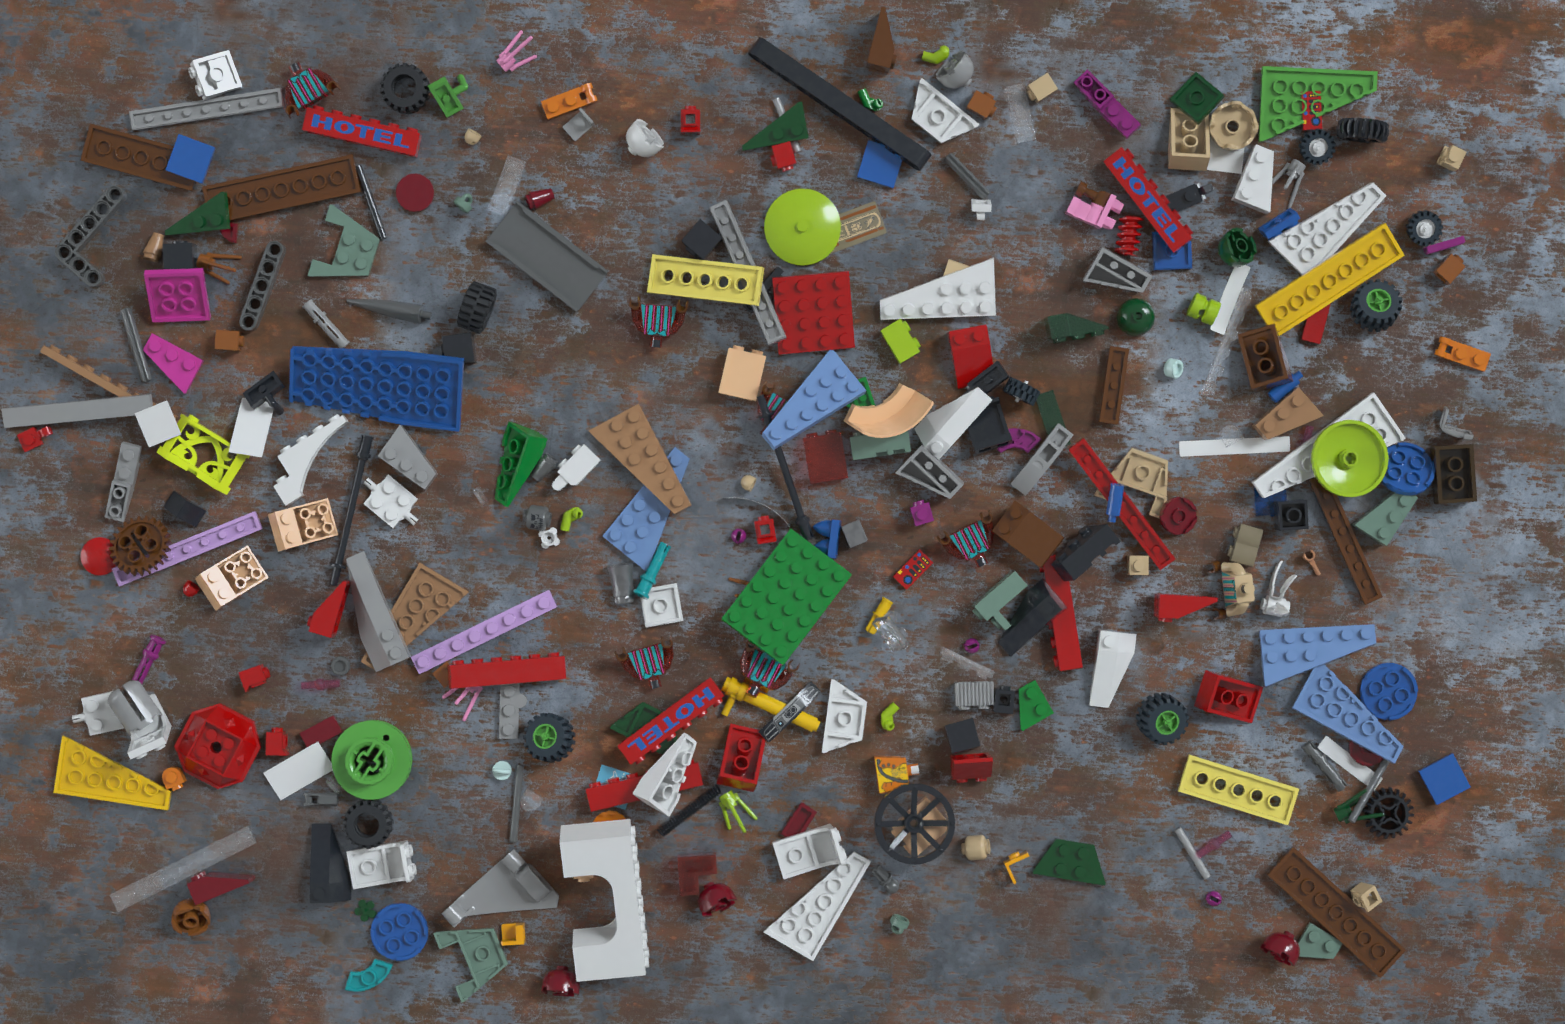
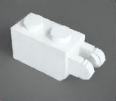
M585 444L582 447L580 445L576 446L571 452L573 456L569 460L565 458L558 465L560 469L557 472L560 475L552 483L553 490L561 491L568 483L570 485H578L596 467L601 459Z

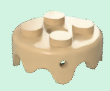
M1240 101L1222 104L1213 112L1209 120V133L1216 145L1226 150L1235 151L1246 147L1252 142L1259 129L1254 111ZM1230 121H1234L1238 126L1235 132L1229 131L1227 127Z

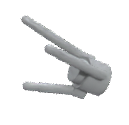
M1293 159L1291 163L1287 162L1284 168L1272 179L1273 185L1288 171L1286 174L1289 176V179L1284 189L1289 187L1293 179H1297L1287 207L1288 209L1292 207L1300 182L1305 175L1303 171L1306 166L1296 159Z

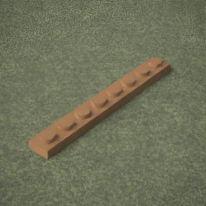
M52 344L50 347L44 345L40 351L118 397L140 395L137 392L131 394L127 391L128 387L119 382L117 385L110 382L112 378L103 373L100 375L94 372L95 369L88 364L80 365L77 363L78 359L74 356L61 354V349ZM173 413L174 418H175L176 422L178 423L179 420H177V419H178L179 416H177L176 414Z

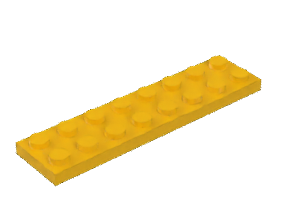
M1382 223L1254 306L1266 326L1270 324L1276 325L1280 336L1405 255L1387 224Z

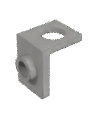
M582 108L579 109L580 112L563 126L564 130L574 141H577L595 125Z

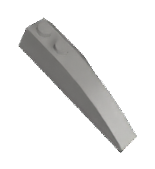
M363 551L347 558L359 634L375 671H380L411 657L365 552Z

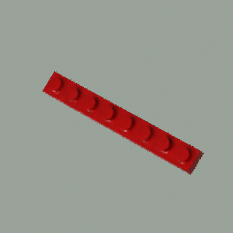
M1083 437L1068 448V450L1108 501L1111 483L1118 482ZM1124 491L1119 517L1159 570H1162L1173 562L1175 557Z

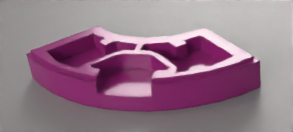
M1011 428L1008 430L1012 437V444L997 448V450L1002 453L1009 448H1019L1028 453L1041 438L1030 431Z

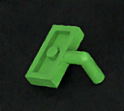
M463 74L457 76L459 86L453 89L445 76L428 85L446 117L464 109L457 95L468 89V84Z

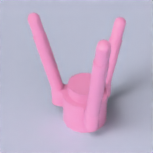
M522 30L513 38L506 49L499 54V58L496 60L505 72L509 69L513 72L516 68L537 58V55H533L514 64L516 59L513 56L533 39L532 36H529L510 53V49L523 34Z
M466 687L455 701L457 705L469 691L471 693L476 691L462 718L463 722L466 721L479 693L484 689L483 687ZM459 688L450 689L442 698H447Z

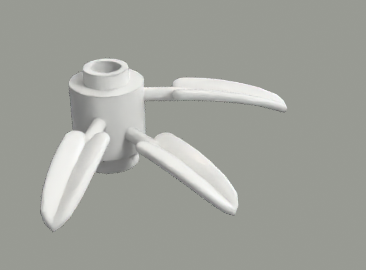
M1282 560L1277 563L1272 573L1269 584L1270 594L1261 600L1260 609L1263 610V614L1283 617L1289 613L1290 602L1286 601L1283 597L1297 575H1291L1284 582L1280 589L1281 594L1279 597L1273 596L1274 584L1283 562Z

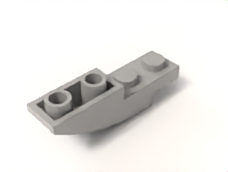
M1058 423L1014 478L1011 485L1026 496L1058 457L1073 434Z
M124 441L121 443L105 518L121 522L125 521L140 466L139 458L142 449L140 445Z

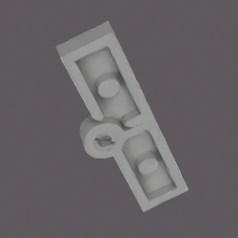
M520 683L500 685L499 739H519V709L527 704L526 695L520 693Z

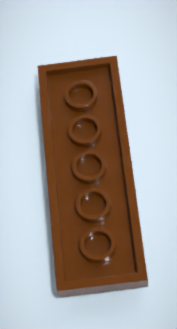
M90 123L80 161L192 192L196 181L166 171L174 146Z

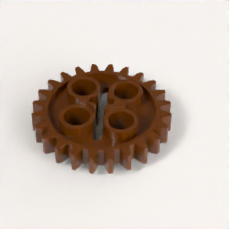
M146 515L142 519L138 516L137 521L130 518L129 524L123 522L124 528L117 527L119 530L118 534H112L116 539L110 540V543L113 545L109 548L112 552L110 557L114 560L113 563L118 566L119 570L124 571L127 575L131 572L133 576H136L138 572L143 576L144 571L151 574V568L158 570V563L164 565L162 558H168L165 553L171 551L168 545L172 544L171 540L168 539L171 535L167 532L168 529L165 525L163 526L160 520L157 521L154 517L150 519ZM132 534H135L136 538L141 542V545L149 554V558H146L145 554L141 551Z

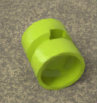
M1195 293L1186 315L1194 319L1201 318V322L1212 326L1219 313L1221 303L1213 299L1208 301L1206 296Z

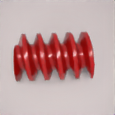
M1125 216L1119 219V222L1124 225L1118 226V229L1122 232L1117 233V237L1121 240L1116 241L1115 244L1120 246V248H1115L1114 252L1123 256L1138 257L1133 254V252L1139 251L1134 244L1140 243L1135 237L1141 236L1137 229L1143 228V226L1138 224V222L1144 221V218Z

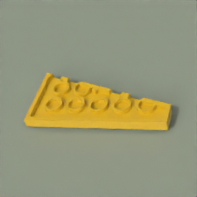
M64 735L62 736L53 793L169 810L172 790H166V787Z

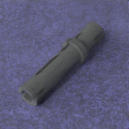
M1311 740L1305 743L1302 749L1311 758L1313 765H1316L1338 792L1345 789L1348 784L1327 761L1326 755L1321 753Z

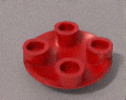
M96 537L89 540L83 546L81 562L89 573L98 576L106 575L112 572V568L116 567L113 563L114 560L110 557L112 552L109 548L113 545L109 539Z

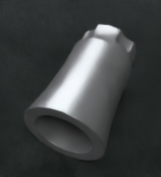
M633 563L608 565L607 569L611 579L615 604L634 602Z

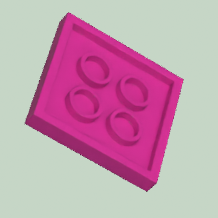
M203 268L145 270L144 278L152 322L210 320L211 313Z

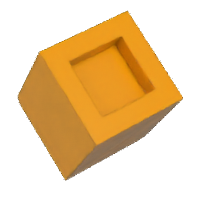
M525 923L501 925V946L525 944Z

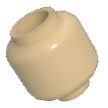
M984 835L967 836L965 843L961 844L962 854H966L968 860L971 861L986 859L987 855L991 852L990 841Z

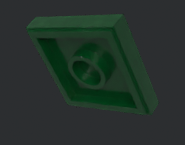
M1195 72L1170 98V102L1199 125L1225 96L1200 74Z

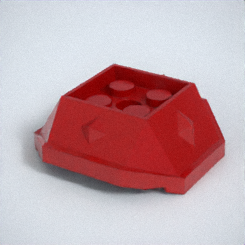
M219 703L192 712L174 747L184 772L220 789L245 780L261 749V743L255 720ZM214 742L221 744L222 749L220 752H216L213 749Z

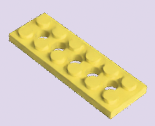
M652 254L647 292L759 306L764 267ZM667 271L673 272V278L670 281L665 280V273ZM686 273H690L692 276L689 283L683 282V276ZM704 275L710 277V282L707 285H702L701 278ZM723 277L728 278V285L726 287H721L719 284L720 279ZM745 279L747 286L740 290L738 282Z
M1189 754L1178 792L1288 825L1299 788ZM1200 773H1204L1207 776V781L1203 784L1197 782V776ZM1218 779L1225 781L1223 789L1219 790L1215 787V782ZM1238 784L1242 785L1243 793L1235 795L1233 792L1234 787ZM1255 790H1259L1262 794L1261 799L1258 801L1252 799V793ZM1278 796L1280 799L1279 805L1271 806V797Z

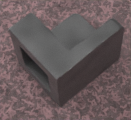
M859 519L841 526L850 548L868 540Z

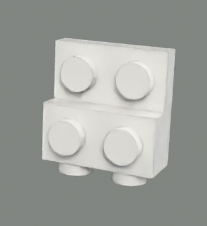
M229 50L193 60L190 64L191 67L188 68L190 77L192 79L195 78L197 82L195 86L196 93L199 97L202 96L203 101L242 87Z

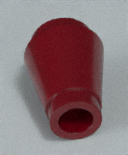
M551 188L531 191L525 195V200L530 210H536L555 199Z

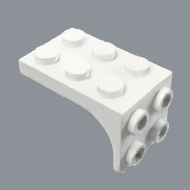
M155 694L149 696L162 713V716L157 714L152 717L154 721L140 731L137 728L130 731L131 743L127 752L130 759L135 757L140 759L153 749L158 751L164 748L167 743L172 726ZM130 703V706L132 707L138 718L142 720L143 717L141 716L133 703Z
M827 824L773 841V848L783 879L829 865L840 864L844 866V860L847 859L842 845H839V842L842 840L837 828Z
M408 840L382 844L371 849L360 848L346 851L353 889L406 881L408 883L417 874L416 865L411 861V856H413L412 844H408Z

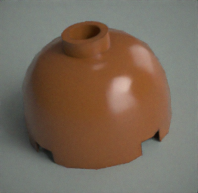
M192 898L183 899L173 909L171 918L173 929L179 934H182V932L188 933V936L202 934L208 929L211 915L209 908L204 902L195 905Z

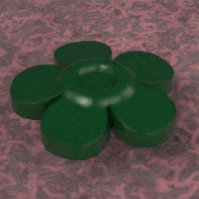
M362 899L358 902L359 907L355 908V914L361 915V921L365 922L368 921L369 917L374 918L376 916V911L371 910L375 907L373 901L366 902V900Z

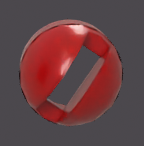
M187 580L183 586V593L187 597L195 596L200 590L198 585L190 580Z

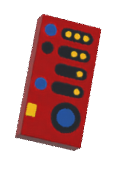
M1307 91L1301 95V99L1307 104L1306 111L1302 113V120L1304 121L1302 131H1309L1311 129L1322 130V115L1316 117L1311 111L1312 102L1321 100V96L1315 95L1312 91ZM1301 102V103H1302V111H1303L1304 108H1305V104H1304L1303 102ZM1321 102L1313 104V110L1317 113L1322 111Z
M919 549L893 577L907 590L933 562Z

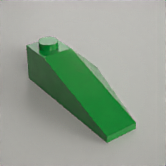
M508 422L502 439V446L505 447L504 455L500 457L499 462L502 464L501 474L497 477L495 500L505 507H509L541 458L548 438L535 430L514 422Z

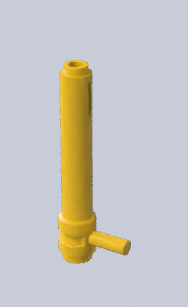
M727 677L721 691L725 692V695L729 696L721 712L725 716L729 715L735 700L745 701L775 716L787 705L758 691L756 696L748 693L751 688L749 684L745 682L740 683L734 677ZM803 711L791 722L810 732H816L820 725L818 718Z

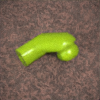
M894 702L881 713V725L887 731L894 729L893 715L900 709Z

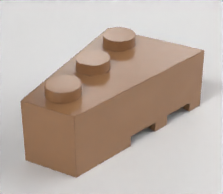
M1296 387L1257 420L1252 427L1264 440H1268L1324 415L1303 391Z

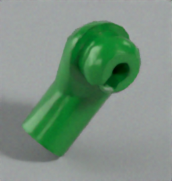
M866 88L857 92L862 105L866 109L879 111L883 107L882 100L870 98Z

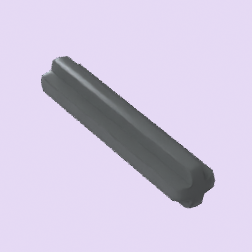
M952 153L944 159L981 199H985L989 195V190Z

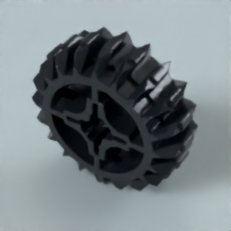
M1342 118L1338 121L1337 137L1352 142L1383 143L1388 139L1389 125L1384 121L1375 119Z
M1381 787L1380 794L1377 790H1374L1373 794L1375 797L1370 796L1369 799L1371 801L1365 804L1368 806L1367 809L1363 808L1362 810L1367 815L1374 813L1375 806L1379 813L1385 812L1382 808L1391 810L1389 812H1391V816L1394 818L1386 815L1377 817L1376 822L1374 818L1365 819L1369 820L1365 823V826H1372L1369 831L1371 833L1376 831L1377 837H1380L1383 833V838L1388 839L1390 833L1391 838H1395V832L1401 836L1403 835L1401 829L1408 830V827L1405 826L1406 823L1412 824L1408 817H1414L1413 813H1409L1414 807L1408 805L1411 802L1409 798L1404 799L1406 797L1405 793L1399 795L1400 790L1397 788L1393 792L1392 787H1388L1386 792ZM1384 798H1395L1394 802H1390L1388 805H1383L1379 802ZM1399 804L1402 808L1401 819H1399L1396 814L1399 808ZM1387 821H1393L1396 824L1390 828L1380 827Z

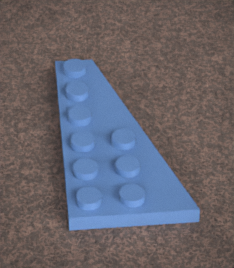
M829 350L763 431L762 437L775 450L864 395L866 389L835 351Z
M674 447L667 458L681 483L690 459ZM643 485L604 533L603 537L646 571L654 556L671 510Z
M1375 624L1260 630L1259 639L1264 688L1375 645Z
M1325 664L1311 670L1292 709L1395 764L1404 746L1388 729H1385L1378 719L1366 709V706Z

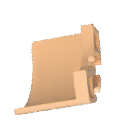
M899 383L894 392L883 400V403L880 405L857 406L852 404L844 422L860 433L870 437H893L916 426L928 414L934 402L916 390Z

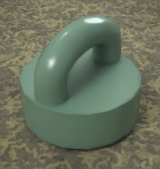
M466 193L461 198L457 196L453 202L460 210L467 214L472 209L470 205L473 198L471 194Z
M893 914L890 919L891 929L897 935L902 934L904 929L908 928L910 922L902 915Z

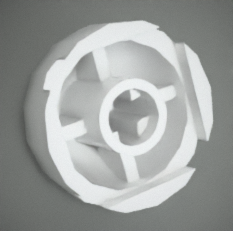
M637 119L627 130L626 141L629 145L628 150L635 156L651 157L664 147L662 146L664 143L653 128L649 130L645 127L647 123L641 119Z

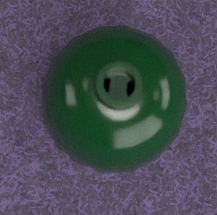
M1233 228L1227 231L1218 243V253L1221 259L1231 267H1241L1249 264L1257 253L1253 238L1243 233L1242 228Z
M1129 299L1122 303L1118 309L1116 316L1117 324L1121 331L1135 337L1144 335L1154 325V309L1144 299Z

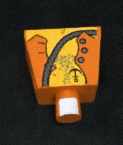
M874 756L880 794L891 791L903 784H908V776L919 775L918 763L907 765L904 756Z

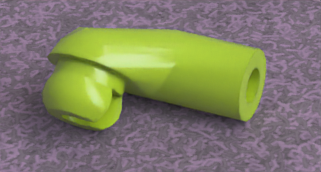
M943 45L935 53L924 51L921 60L939 64L948 58L949 48Z
M573 507L564 512L560 530L569 532L571 522L580 519L583 516V511L578 507Z

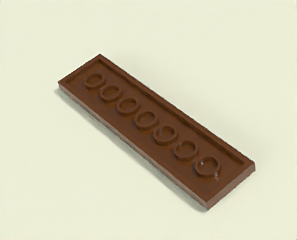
M353 154L202 187L205 203L220 192H227L230 221L362 193Z
M1293 846L1267 873L1274 882L1378 977L1381 978L1406 951L1403 946Z

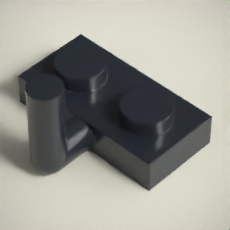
M274 371L243 392L246 400L254 410L267 401L269 406L278 415L284 413V409L273 398L276 393L285 388Z

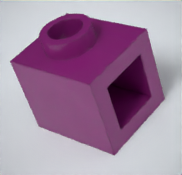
M924 500L914 502L913 507L909 508L914 526L934 521L929 502L924 503Z

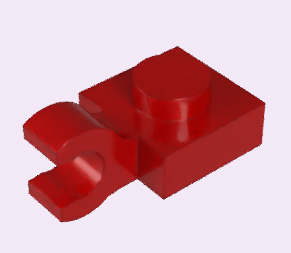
M50 426L44 427L39 431L36 427H32L18 434L17 437L24 452H29L43 445L42 439L53 434Z

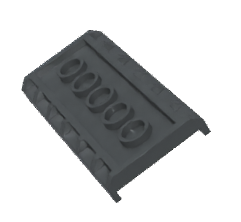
M519 201L515 202V205L485 241L576 312L581 309L609 272Z

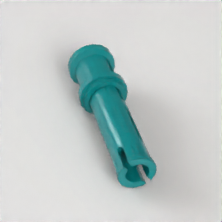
M663 542L659 543L645 574L643 573L640 576L641 580L637 588L633 590L635 595L646 600L649 599L648 594L652 586L656 584L655 578L671 549L669 545L667 546Z

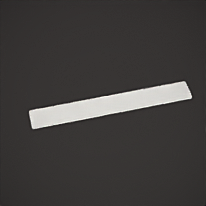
M1289 436L1273 437L1268 440L1263 438L1179 442L1180 457L1290 451Z

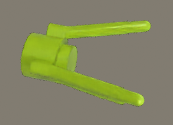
M732 790L718 797L721 801L719 805L728 830L731 829L726 808L731 810L742 832H746L734 808L737 805L736 801L754 820L758 819L740 799L737 793L734 794Z

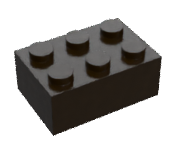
M1474 444L1430 447L1431 460L1435 466V476L1432 481L1434 504L1477 502Z

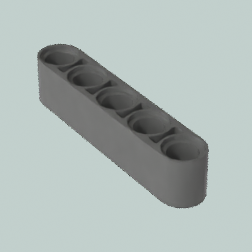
M278 241L269 242L265 248L239 320L240 326L244 330L255 331L260 325L286 254L285 246ZM275 245L280 246V252L277 255H273L271 252L272 247ZM268 263H272L274 266V270L271 273H266L265 266ZM261 281L267 283V288L264 291H260L258 288ZM255 299H259L261 303L258 309L252 308V302ZM248 317H252L254 324L248 328L245 325V320Z

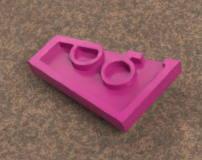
M153 333L143 349L184 394H187L204 360Z

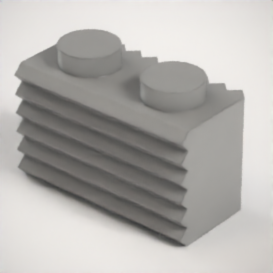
M993 681L954 682L955 706H959L960 710L971 709V706H978V709H989L990 705H994Z

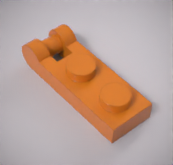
M592 83L584 84L578 88L541 101L547 119L550 120L597 102V97L592 92ZM585 92L587 98L581 100L579 94Z
M1440 336L1438 341L1440 344L1438 349L1435 350V356L1485 372L1491 353ZM1447 346L1451 347L1450 353L1445 352Z

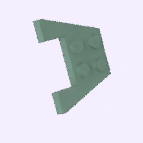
M330 204L325 221L343 226L344 229L333 264L330 265L313 259L308 276H369L380 239Z
M494 928L436 931L433 933L439 949L459 942L473 976V979L455 986L461 1003L466 1001L473 993L508 965V960Z

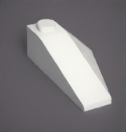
M977 387L949 404L947 403L936 411L927 414L915 427V431L924 447L937 459H940L988 406L992 399Z
M1098 630L1089 706L1109 708L1134 655L1137 634Z
M683 733L641 778L633 795L670 817L679 801L681 794L678 792L681 783L685 782L686 776H684L686 767L691 763L697 742L688 734Z

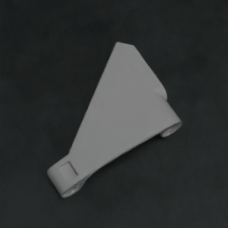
M513 849L441 914L455 928L464 918L472 915L557 908L559 895L531 864H527L516 850Z

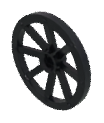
M921 783L903 784L888 792L879 803L874 817L875 835L882 849L893 859L911 865L924 864L939 857L951 843L955 831L954 812L945 796L935 788ZM907 791H911L910 814L894 800L896 796ZM918 791H924L936 797L917 814ZM941 802L945 809L947 820L922 819ZM890 803L905 819L882 821L887 805ZM912 820H916V824L914 826L910 825V822ZM904 826L905 828L888 845L884 839L882 827ZM947 826V831L941 844L935 841L923 827ZM909 832L911 833V857L894 851L896 846ZM917 833H920L935 850L918 857Z

